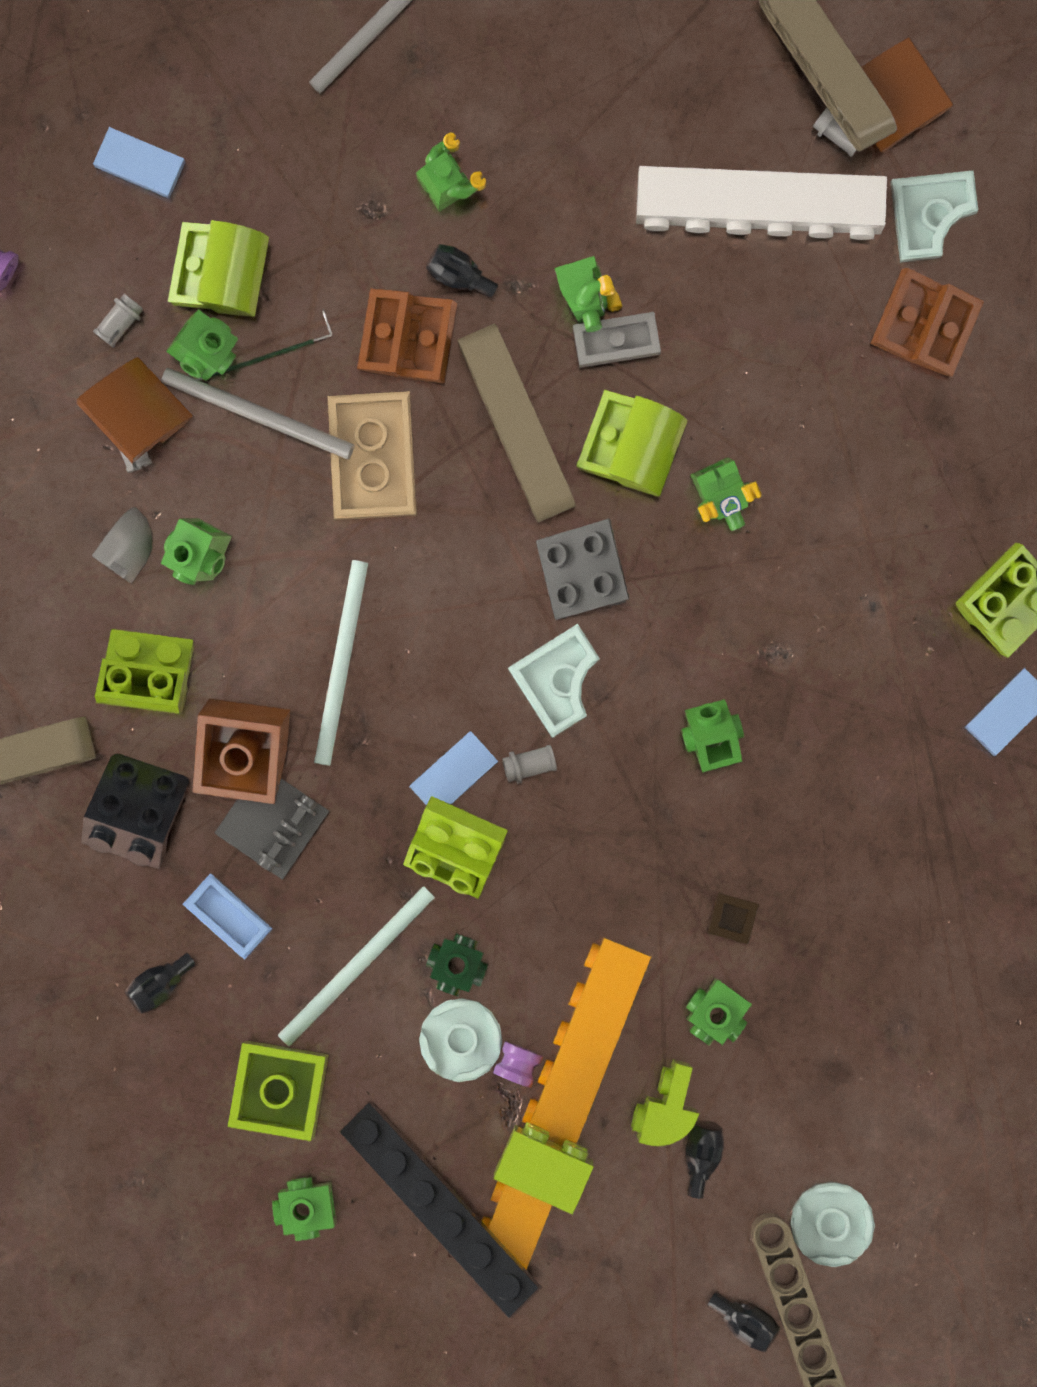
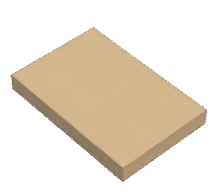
M410 391L327 396L329 434L355 445L349 460L331 453L334 519L416 516Z

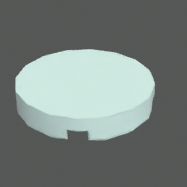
M465 998L447 1000L435 1007L423 1022L419 1037L421 1055L429 1068L441 1077L456 1082L475 1080L489 1072L499 1058L503 1042L500 1024L492 1011L480 1002Z
M833 1181L815 1184L803 1192L793 1206L790 1220L793 1239L802 1254L816 1264L829 1267L848 1265L858 1259L857 1257L862 1255L872 1242L875 1228L872 1209L863 1195L847 1184Z

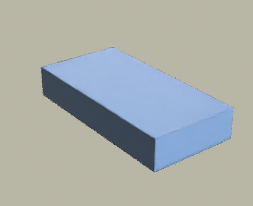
M109 127L93 165L97 169L170 199L186 161L180 156Z
M1025 668L1022 669L965 726L993 756H996L1037 715V680Z
M470 731L409 787L425 805H427L431 796L448 804H453L495 766L498 760Z
M212 873L206 877L183 903L190 912L244 960L247 959L273 929Z

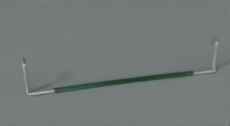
M323 309L322 312L330 333L329 335L314 340L311 339L228 367L225 372L331 337L332 331L325 310ZM215 372L211 377L217 376L220 373Z

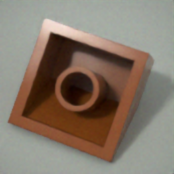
M209 698L198 714L193 793L275 804L287 752L290 709Z

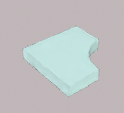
M974 170L892 179L891 190L900 263L941 258L943 255L944 238L949 228L961 218L977 214L978 202Z
M576 624L508 667V670L552 738L587 717L581 701L582 683L588 670L600 658L580 626Z

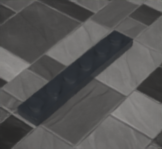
M369 1102L340 1131L345 1139L508 1318H512L542 1288L374 1103Z

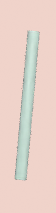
M352 560L314 760V763L328 766L331 764L368 563Z
M423 886L278 1034L279 1038L290 1047L435 898L434 895Z

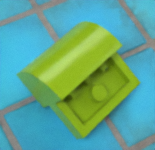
M211 220L210 224L182 222L168 302L175 306L212 309L220 314L255 317L269 236L252 228L222 221Z
M604 390L576 467L581 471L618 481L622 486L660 497L688 420L680 413L652 400L637 395L635 398Z
M1014 543L956 602L957 608L969 624L976 626L997 651L1007 658L1037 629V560L1020 543Z
M111 629L105 659L102 658L95 692L96 702L181 714L188 693L187 681L194 650L193 640Z
M431 796L403 865L413 869L414 872L423 877H431L451 886L458 893L468 894L479 899L504 844L508 830Z
M672 1059L670 1068L663 1066L657 1091H659V1094H663V1099L646 1096L644 1105L636 1104L631 1128L632 1131L637 1132L636 1137L639 1143L650 1146L670 1145L684 1138L694 1127L699 1113L695 1108L684 1105L693 1069L689 1063Z

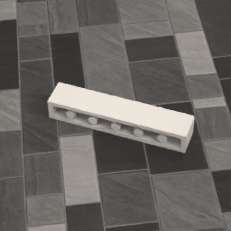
M639 166L636 224H644V228L650 231L669 230V225L686 226L685 230L693 233H705L710 231V227L727 228V233L736 235L750 234L751 229L768 230L767 234L772 236H790L792 231H809L810 237L830 238L833 237L834 232L850 233V238L856 240H869L874 238V234H881L885 227L887 176Z

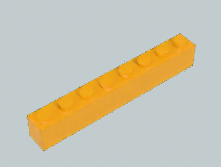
M604 937L601 945L592 944L584 966L591 968L585 984L577 981L568 1004L575 1007L569 1023L561 1021L553 1044L560 1046L555 1060L552 1062L546 1059L537 1083L544 1085L539 1100L530 1099L521 1121L523 1123H532L549 1131L550 1136L548 1140L559 1145H563L565 1139L574 1143L578 1142L651 959L650 956ZM497 1181L490 1198L497 1205L491 1219L483 1216L482 1222L527 1270L552 1205Z

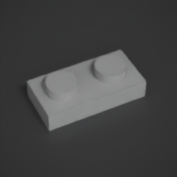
M654 312L600 320L602 328L595 332H586L584 323L573 325L579 368L661 354Z

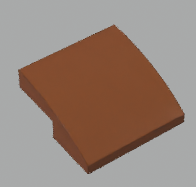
M910 37L894 45L861 67L890 109L897 125L895 133L875 143L880 152H886L915 130L924 128L955 106Z
M904 268L900 272L870 344L912 363L951 377L954 375L984 301L951 284L942 285L910 268Z
M370 288L357 369L387 376L445 383L457 303L451 299L413 296L411 293L404 291Z
M139 357L120 366L77 398V405L132 464L159 441L161 443L165 442L193 419V415Z

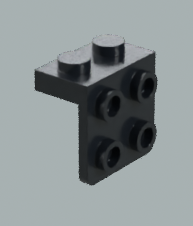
M122 754L112 755L83 817L81 843L89 845L90 848L100 853L109 852L127 858L139 866H151L160 869L165 858L168 833L188 789V778Z

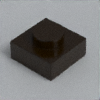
M718 893L707 933L748 944L759 904Z

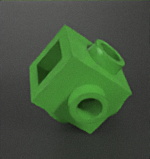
M198 309L186 321L166 352L180 362V367L186 373L195 378L201 377L206 381L215 372L223 375L236 357V354L231 350L238 341V338L231 334V329L223 321L217 318H210Z
M179 518L175 530L169 534L165 541V554L161 564L174 571L172 576L186 584L195 585L197 581H213L225 565L226 557L224 554L232 536L199 518Z
M725 699L685 710L688 727L681 729L683 740L688 753L695 751L702 772L742 762L738 740L744 738L742 724L738 713L730 714Z
M715 978L707 991L699 988L685 1007L691 1012L686 1019L694 1024L689 1032L708 1046L714 1040L721 1045L727 1039L734 1042L748 1023L743 1019V1016L752 1004ZM714 1008H721L723 1011V1017L718 1022H712L710 1019V1013Z
M312 1177L287 1181L288 1188L281 1189L278 1192L279 1200L272 1201L275 1225L283 1226L284 1235L294 1234L295 1241L320 1237L319 1230L334 1228L337 1224L331 1182L313 1184ZM300 1203L307 1205L310 1213H300L297 1205Z

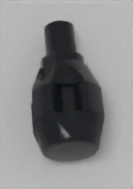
M438 244L426 265V269L436 280L451 288L468 289L470 291L475 289L485 296L492 298L499 285L481 275L482 271L478 269L472 258L453 246Z
M185 953L171 964L167 962L164 965H158L145 970L130 983L124 993L140 1014L154 1010L168 1000L177 988V984L182 981L180 977L193 969L196 964L191 956Z
M696 1122L688 1135L686 1165L689 1169L688 1175L691 1177L687 1195L692 1198H704L707 1180L711 1179V1175L721 1163L724 1135L722 1127L717 1124Z
M718 1292L714 1293L707 1304L708 1307L724 1317L723 1321L727 1323L734 1336L750 1348L767 1352L781 1330L775 1320L758 1307L746 1303L740 1304L737 1301L733 1303Z

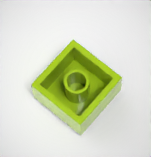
M253 1041L243 1042L228 1127L312 1141L316 1133L329 1054Z
M526 1122L524 1128L515 1125L495 1169L493 1179L573 1215L594 1168L593 1160L588 1158V1149L565 1139L563 1145L548 1140L550 1136L549 1131L529 1122Z

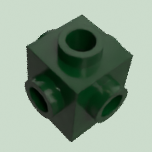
M456 933L453 940L444 938L442 946L436 943L433 944L425 967L433 969L430 978L438 981L436 989L459 997L461 990L470 992L472 985L481 986L489 963L482 961L485 952L477 949L479 941ZM459 957L464 961L465 968L461 973L455 974L450 971L448 965L452 958Z

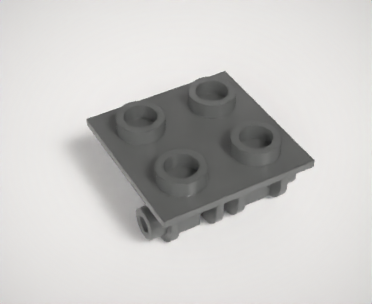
M610 519L536 540L555 620L607 605H620L630 599Z
M281 778L275 804L237 799L214 834L283 880L329 813V810Z

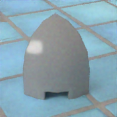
M136 507L129 509L115 523L92 555L129 583L134 581L144 567L152 550L153 533L147 518Z

